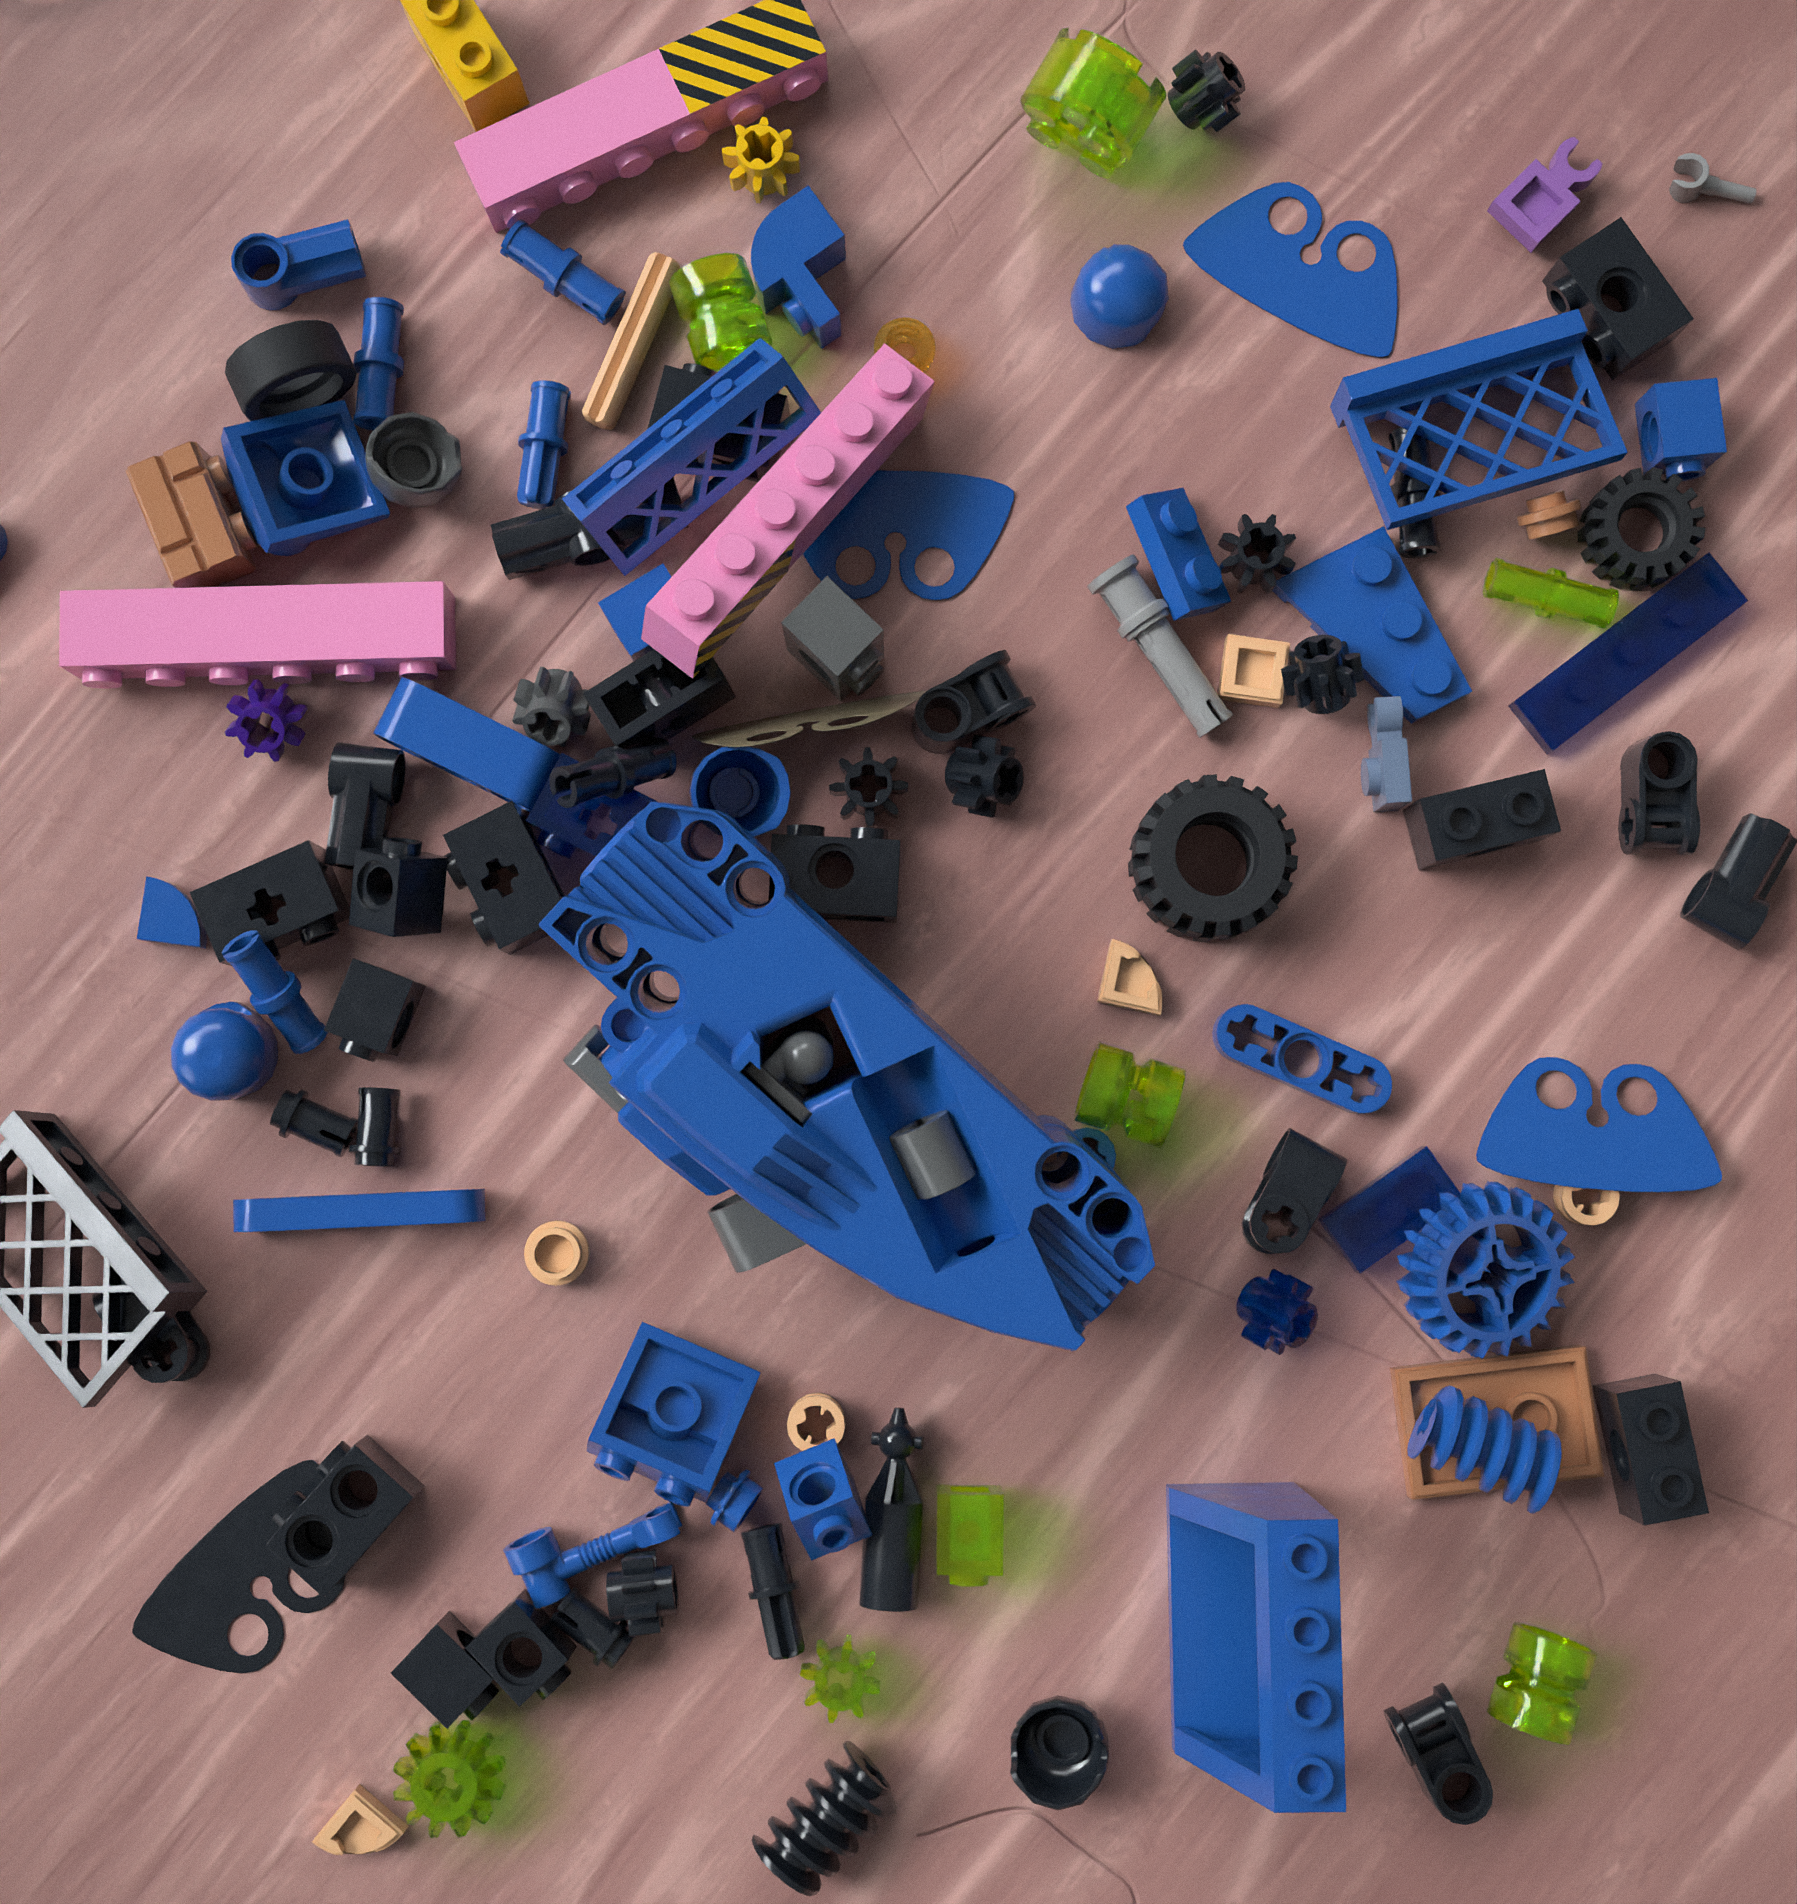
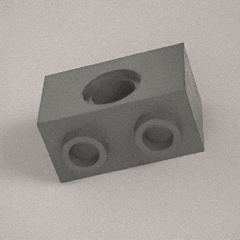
M828 576L781 622L787 651L840 701L852 690L858 696L863 694L884 671V667L879 664L884 658V630Z

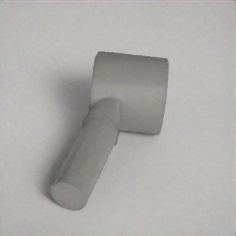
M1686 153L1676 160L1673 170L1679 174L1691 175L1695 181L1673 180L1669 191L1675 201L1689 203L1702 193L1749 204L1753 202L1756 188L1721 180L1719 177L1709 175V165L1701 155Z

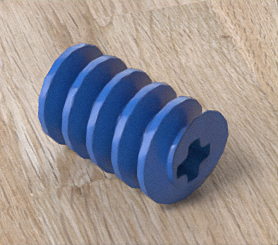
M1451 1385L1442 1388L1423 1409L1415 1423L1407 1447L1408 1456L1414 1460L1427 1445L1433 1447L1430 1466L1438 1471L1451 1456L1457 1458L1455 1478L1462 1482L1469 1477L1475 1467L1481 1469L1479 1489L1486 1493L1495 1486L1499 1479L1505 1480L1503 1500L1510 1504H1513L1524 1490L1529 1491L1527 1511L1532 1514L1540 1511L1548 1502L1556 1484L1562 1456L1561 1441L1558 1434L1547 1429L1537 1432L1534 1423L1523 1418L1512 1422L1508 1411L1499 1407L1488 1411L1486 1402L1475 1396L1464 1401L1461 1390Z

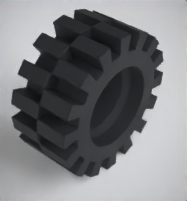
M1652 467L1644 475H1642L1641 468L1632 469L1623 477L1618 475L1589 501L1590 505L1582 512L1579 520L1585 523V525L1577 532L1578 542H1587L1588 547L1581 552L1584 562L1586 563L1594 558L1599 565L1592 571L1596 577L1600 579L1608 573L1613 576L1609 583L1610 586L1620 589L1626 583H1630V591H1641L1648 585L1651 588L1661 585L1685 568L1686 564L1695 558L1700 550L1695 545L1704 539L1706 530L1705 527H1697V523L1705 517L1703 506L1695 509L1691 508L1690 502L1698 496L1692 487L1683 494L1677 489L1683 480L1679 476L1672 474L1667 480H1662L1663 469ZM1631 508H1643L1657 517L1663 529L1662 541L1657 549L1649 552H1640L1630 548L1623 541L1619 532V521L1624 511Z

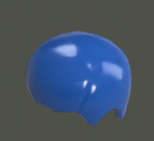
M1114 244L1110 248L1103 247L1092 255L1081 268L1072 288L1070 303L1074 323L1090 341L1111 349L1135 346L1143 342L1152 328L1161 319L1166 302L1169 300L1167 273L1150 253L1132 245Z

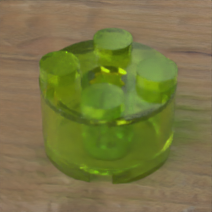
M1062 28L1022 94L1020 102L1026 114L1031 118L1026 130L1036 141L1052 149H1057L1060 143L1063 142L1082 153L1079 161L1085 168L1100 177L1110 178L1116 168H1124L1128 164L1164 103L1166 91L1157 77L1149 87L1137 75L1143 63L1121 46L1101 35L1083 29L1079 31L1075 40L1069 39V28Z

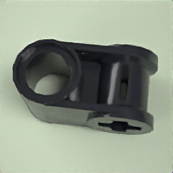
M1006 650L997 651L980 659L960 674L930 688L921 695L916 704L912 720L913 736L921 748L934 754L952 752L957 746L961 747L972 741L974 735L982 736L1008 726L1031 712L1037 706L1032 696L1024 697L1007 666L1011 658ZM933 708H946L956 716L958 727L946 734L937 733L928 727L924 715Z
M1666 731L1641 739L1629 746L1622 756L1620 764L1621 809L1618 834L1620 847L1626 855H1637L1641 849H1675L1679 855H1692L1697 848L1700 836V814L1697 806L1698 758L1696 749L1691 741L1680 733ZM1652 748L1661 751L1668 760V774L1664 779L1654 775L1649 768L1648 756ZM1650 825H1664L1667 828H1652Z
M1292 1128L1287 1129L1274 1149L1263 1172V1179L1244 1212L1241 1224L1242 1233L1247 1243L1256 1251L1265 1254L1289 1253L1300 1247L1321 1208L1329 1200L1338 1185L1348 1160ZM1281 1210L1284 1213L1281 1217V1223L1288 1228V1233L1286 1236H1274L1269 1240L1266 1238L1269 1227L1261 1221L1262 1215L1277 1213Z
M121 1278V1285H127ZM121 1292L120 1332H133L150 1312L133 1292ZM94 1293L92 1295L94 1308L102 1320L103 1293ZM178 1311L134 1361L132 1366L142 1379L151 1383L188 1381L197 1377L205 1369L210 1358V1344L190 1311ZM120 1340V1346L124 1343L125 1340ZM175 1341L178 1349L170 1355L173 1364H166L164 1357L171 1351L169 1342Z
M1440 1683L1434 1686L1433 1695L1399 1711L1393 1706L1383 1710L1389 1728L1406 1761L1412 1767L1423 1793L1442 1816L1453 1823L1462 1825L1476 1823L1486 1816L1493 1800L1491 1782L1470 1740L1471 1736L1466 1722L1445 1684ZM1453 1773H1468L1470 1782L1465 1795L1452 1801L1443 1799L1442 1787L1445 1780Z

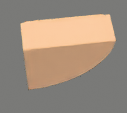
M1112 939L1109 944L1097 1002L1152 1015H1161L1162 991L1152 968L1136 949L1126 943Z
M359 1784L314 1838L312 1843L334 1855L378 1852L396 1842L409 1826Z

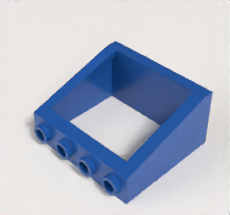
M1294 1482L1166 1484L1171 1737L1174 1753L1274 1813L1346 1812L1338 1519Z

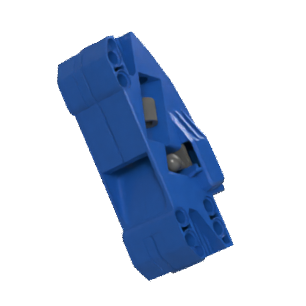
M651 801L593 859L580 876V886L575 887L567 896H564L539 923L541 929L617 997L604 1012L601 1027L595 1024L564 1057L563 1061L618 1113V1121L657 1158L707 1196H717L730 1189L737 1193L719 1202L707 1211L736 1273L756 1268L808 1244L816 1251L897 1299L992 1333L1076 1351L1085 1341L1082 1334L1085 1327L1098 1318L1112 1304L1130 1280L1139 1284L1155 1266L1143 1209L1135 1196L1114 1169L1072 1129L1054 1116H1037L789 887L788 872L781 861L732 816L718 810ZM704 821L714 823L722 833V849L714 858L703 856L694 845V832L698 825ZM759 868L769 873L775 885L773 898L769 901L757 902L745 895L741 881L746 869ZM608 924L616 925L625 933L628 941L626 953L615 951L607 943L605 934ZM663 971L672 975L678 982L679 996L669 997L660 993L654 983V972ZM830 1006L855 1060L830 1071L834 1060L832 1031L821 1020L807 1017ZM789 1025L768 1047V1034ZM608 1045H610V1046L604 1051V1053L602 1054L601 1052H602ZM1062 1151L1054 1161L1044 1163L1051 1154Z

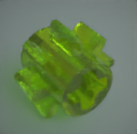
M850 1634L846 1635L842 1646L831 1649L822 1639L818 1640L816 1645L817 1655L820 1659L818 1665L809 1662L801 1664L799 1675L804 1679L815 1681V1686L806 1693L804 1703L806 1706H811L820 1701L823 1706L828 1708L829 1723H834L838 1711L849 1709L858 1718L863 1717L864 1705L861 1699L863 1692L868 1694H878L880 1692L881 1681L875 1677L865 1676V1671L870 1669L876 1662L875 1652L869 1651L860 1656L852 1649L853 1641ZM835 1666L841 1674L852 1670L851 1688L845 1690L839 1682L828 1686L830 1668Z

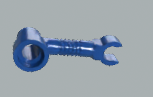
M669 1502L633 1519L629 1524L612 1530L611 1533H606L605 1536L601 1535L599 1538H594L593 1541L589 1540L587 1543H582L581 1546L578 1545L566 1551L560 1549L551 1527L530 1532L508 1544L503 1551L513 1575L522 1576L534 1607L541 1608L568 1595L571 1589L566 1579L588 1570L589 1567L598 1566L601 1562L605 1563L606 1560H612V1557L616 1558L618 1555L626 1554L637 1548L643 1549L667 1541L680 1534L679 1527L682 1526L674 1504Z

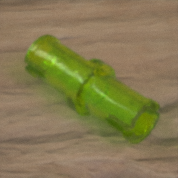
M1495 558L1494 562L1492 561L1483 585V597L1494 598L1532 608L1535 611V615L1550 620L1554 615H1559L1593 624L1602 629H1606V626H1609L1612 622L1619 602V592L1616 589H1607L1569 579L1564 570L1551 567L1547 572H1542L1508 563L1500 558Z

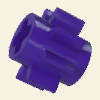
M255 679L248 687L249 700L243 696L234 695L227 704L226 708L239 717L228 726L225 735L228 737H238L239 741L246 747L244 749V757L249 758L254 752H268L270 758L277 762L284 753L285 745L283 740L290 745H300L306 733L300 727L294 725V722L300 720L308 708L304 704H294L293 700L287 695L289 684L283 683L278 690L264 689L262 682L259 679ZM262 712L274 718L271 728L264 727L259 723Z

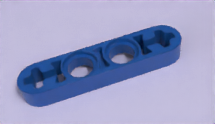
M485 1189L233 1200L234 1232L486 1221Z

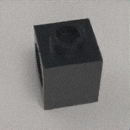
M400 837L383 838L382 848L355 849L349 925L391 937L441 933L448 857L423 852L422 841Z
M353 958L324 1031L342 1037L338 1049L359 1058L375 1062L379 1052L398 1056L426 985Z
M526 1589L512 1600L466 1646V1649L519 1707L534 1692L542 1700H545L567 1679L572 1671L565 1663L577 1647L567 1634L549 1623L551 1617L542 1607H534ZM526 1637L535 1641L541 1649L542 1662L535 1666H526L519 1663L512 1653V1640Z
M450 1611L445 1614L391 1672L447 1729L462 1713L473 1721L500 1691L492 1683L494 1680L492 1676L466 1649V1646L475 1635Z

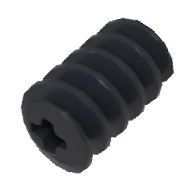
M851 1741L843 1743V1748L850 1761L847 1768L829 1758L824 1762L826 1771L832 1781L828 1787L812 1778L805 1782L813 1800L809 1806L794 1797H790L786 1801L794 1818L791 1825L775 1816H771L768 1819V1825L776 1839L772 1844L759 1836H752L751 1841L754 1849L766 1867L784 1884L798 1893L809 1897L816 1895L821 1889L822 1883L819 1874L831 1877L835 1876L839 1871L840 1861L838 1854L848 1858L853 1857L858 1852L859 1843L856 1834L864 1838H871L877 1833L878 1825L874 1814L888 1819L896 1813L897 1807L890 1791L889 1783L871 1759Z

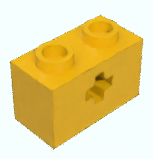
M400 0L414 35L475 132L505 119L530 104L518 69L474 0Z

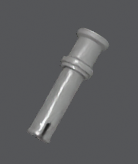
M1132 554L1095 578L1087 588L1092 595L1100 594L1120 623L1117 632L1121 638H1126L1128 642L1136 641L1196 729L1198 737L1201 738L1234 714L1225 706L1166 619L1170 612L1167 609L1168 605L1165 599H1157L1136 569L1139 560Z

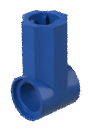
M348 219L279 238L265 233H253L242 238L235 245L231 255L232 269L250 300L258 307L269 311L281 310L291 305L300 294L366 277L361 253ZM266 264L279 265L278 272L272 278L261 281L253 279L260 267Z

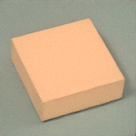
M1228 634L1224 642L1218 695L1221 700L1279 708L1282 705L1284 694L1281 669L1288 664L1290 643Z

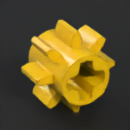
M762 117L759 124L749 126L746 129L737 124L735 126L736 147L728 146L722 148L724 165L729 168H735L729 175L731 189L737 191L745 186L747 190L754 193L755 201L759 204L762 202L764 195H770L776 191L786 196L788 194L786 173L796 174L801 169L799 155L789 152L793 146L792 131L787 129L778 133L769 126L767 117Z

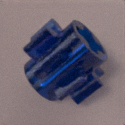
M1276 1269L1271 1270L1268 1279L1263 1276L1251 1279L1242 1289L1236 1305L1238 1317L1248 1323L1244 1327L1241 1336L1261 1349L1266 1350L1268 1348L1278 1355L1283 1354L1286 1345L1290 1348H1297L1303 1345L1312 1335L1318 1320L1316 1306L1307 1301L1313 1291V1287L1290 1274L1286 1275Z

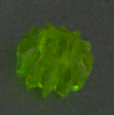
M462 1720L456 1727L453 1736L449 1729L439 1721H435L429 1728L428 1738L415 1733L406 1743L410 1756L400 1757L393 1768L394 1773L405 1780L394 1790L393 1800L398 1802L413 1801L414 1806L406 1816L407 1825H414L424 1815L430 1819L428 1826L430 1838L439 1837L447 1821L458 1838L466 1836L471 1828V1819L485 1824L494 1812L490 1801L500 1800L506 1790V1785L500 1779L494 1777L502 1772L506 1766L505 1757L485 1755V1752L494 1740L492 1733L487 1732L481 1735L476 1743L469 1739L471 1733V1722L469 1720ZM445 1767L455 1770L454 1782L459 1784L456 1789H450L445 1786L446 1775L441 1773Z

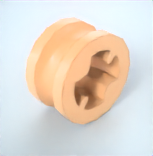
M1554 1186L1553 1199L1555 1207L1563 1218L1572 1223L1591 1226L1602 1224L1614 1215L1619 1205V1191L1599 1190L1600 1201L1590 1203L1589 1214L1584 1215L1581 1213L1584 1205L1573 1204L1572 1191H1578L1582 1188Z
M819 1392L807 1394L798 1399L791 1408L787 1421L788 1435L793 1444L801 1451L835 1438L838 1444L843 1437L846 1425L845 1414L839 1402L830 1395ZM810 1406H821V1415L828 1410L834 1417L835 1422L827 1426V1438L824 1440H811L812 1432L805 1437L799 1429L798 1424L806 1420V1408Z

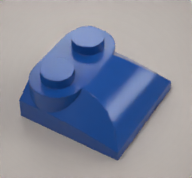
M345 400L223 428L221 443L228 476L255 541L266 553L278 556L296 555L304 551L313 541L389 518L390 511L384 496L371 482L365 460L366 452Z

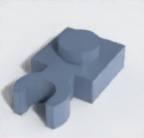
M1401 696L1374 698V704L1367 705V721L1372 748L1368 750L1369 758H1363L1361 762L1362 791L1364 796H1372L1373 812L1399 811L1412 802L1407 738L1402 737Z

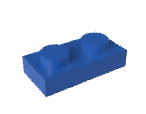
M1184 487L1141 495L1126 506L1174 621L1215 612L1231 602L1220 568L1214 561L1198 523L1197 514L1189 502Z

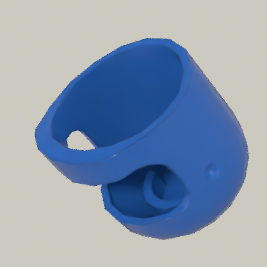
M749 746L721 747L703 758L693 772L689 788L691 806L723 811L732 816L752 836H758L776 829L787 812L790 798L788 774L778 757L761 749ZM710 821L701 823L715 834L722 835L714 823Z
M240 1002L215 1004L190 1017L176 1032L170 1048L171 1067L179 1083L191 1094L210 1101L234 1100L246 1097L260 1090L273 1076L278 1062V1041L271 1026L257 1012Z

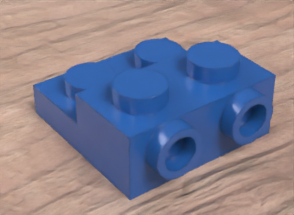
M642 1322L588 1438L587 1452L597 1456L594 1466L601 1472L623 1481H629L633 1472L657 1482L654 1492L663 1499L680 1506L689 1507L693 1498L706 1503L761 1372Z

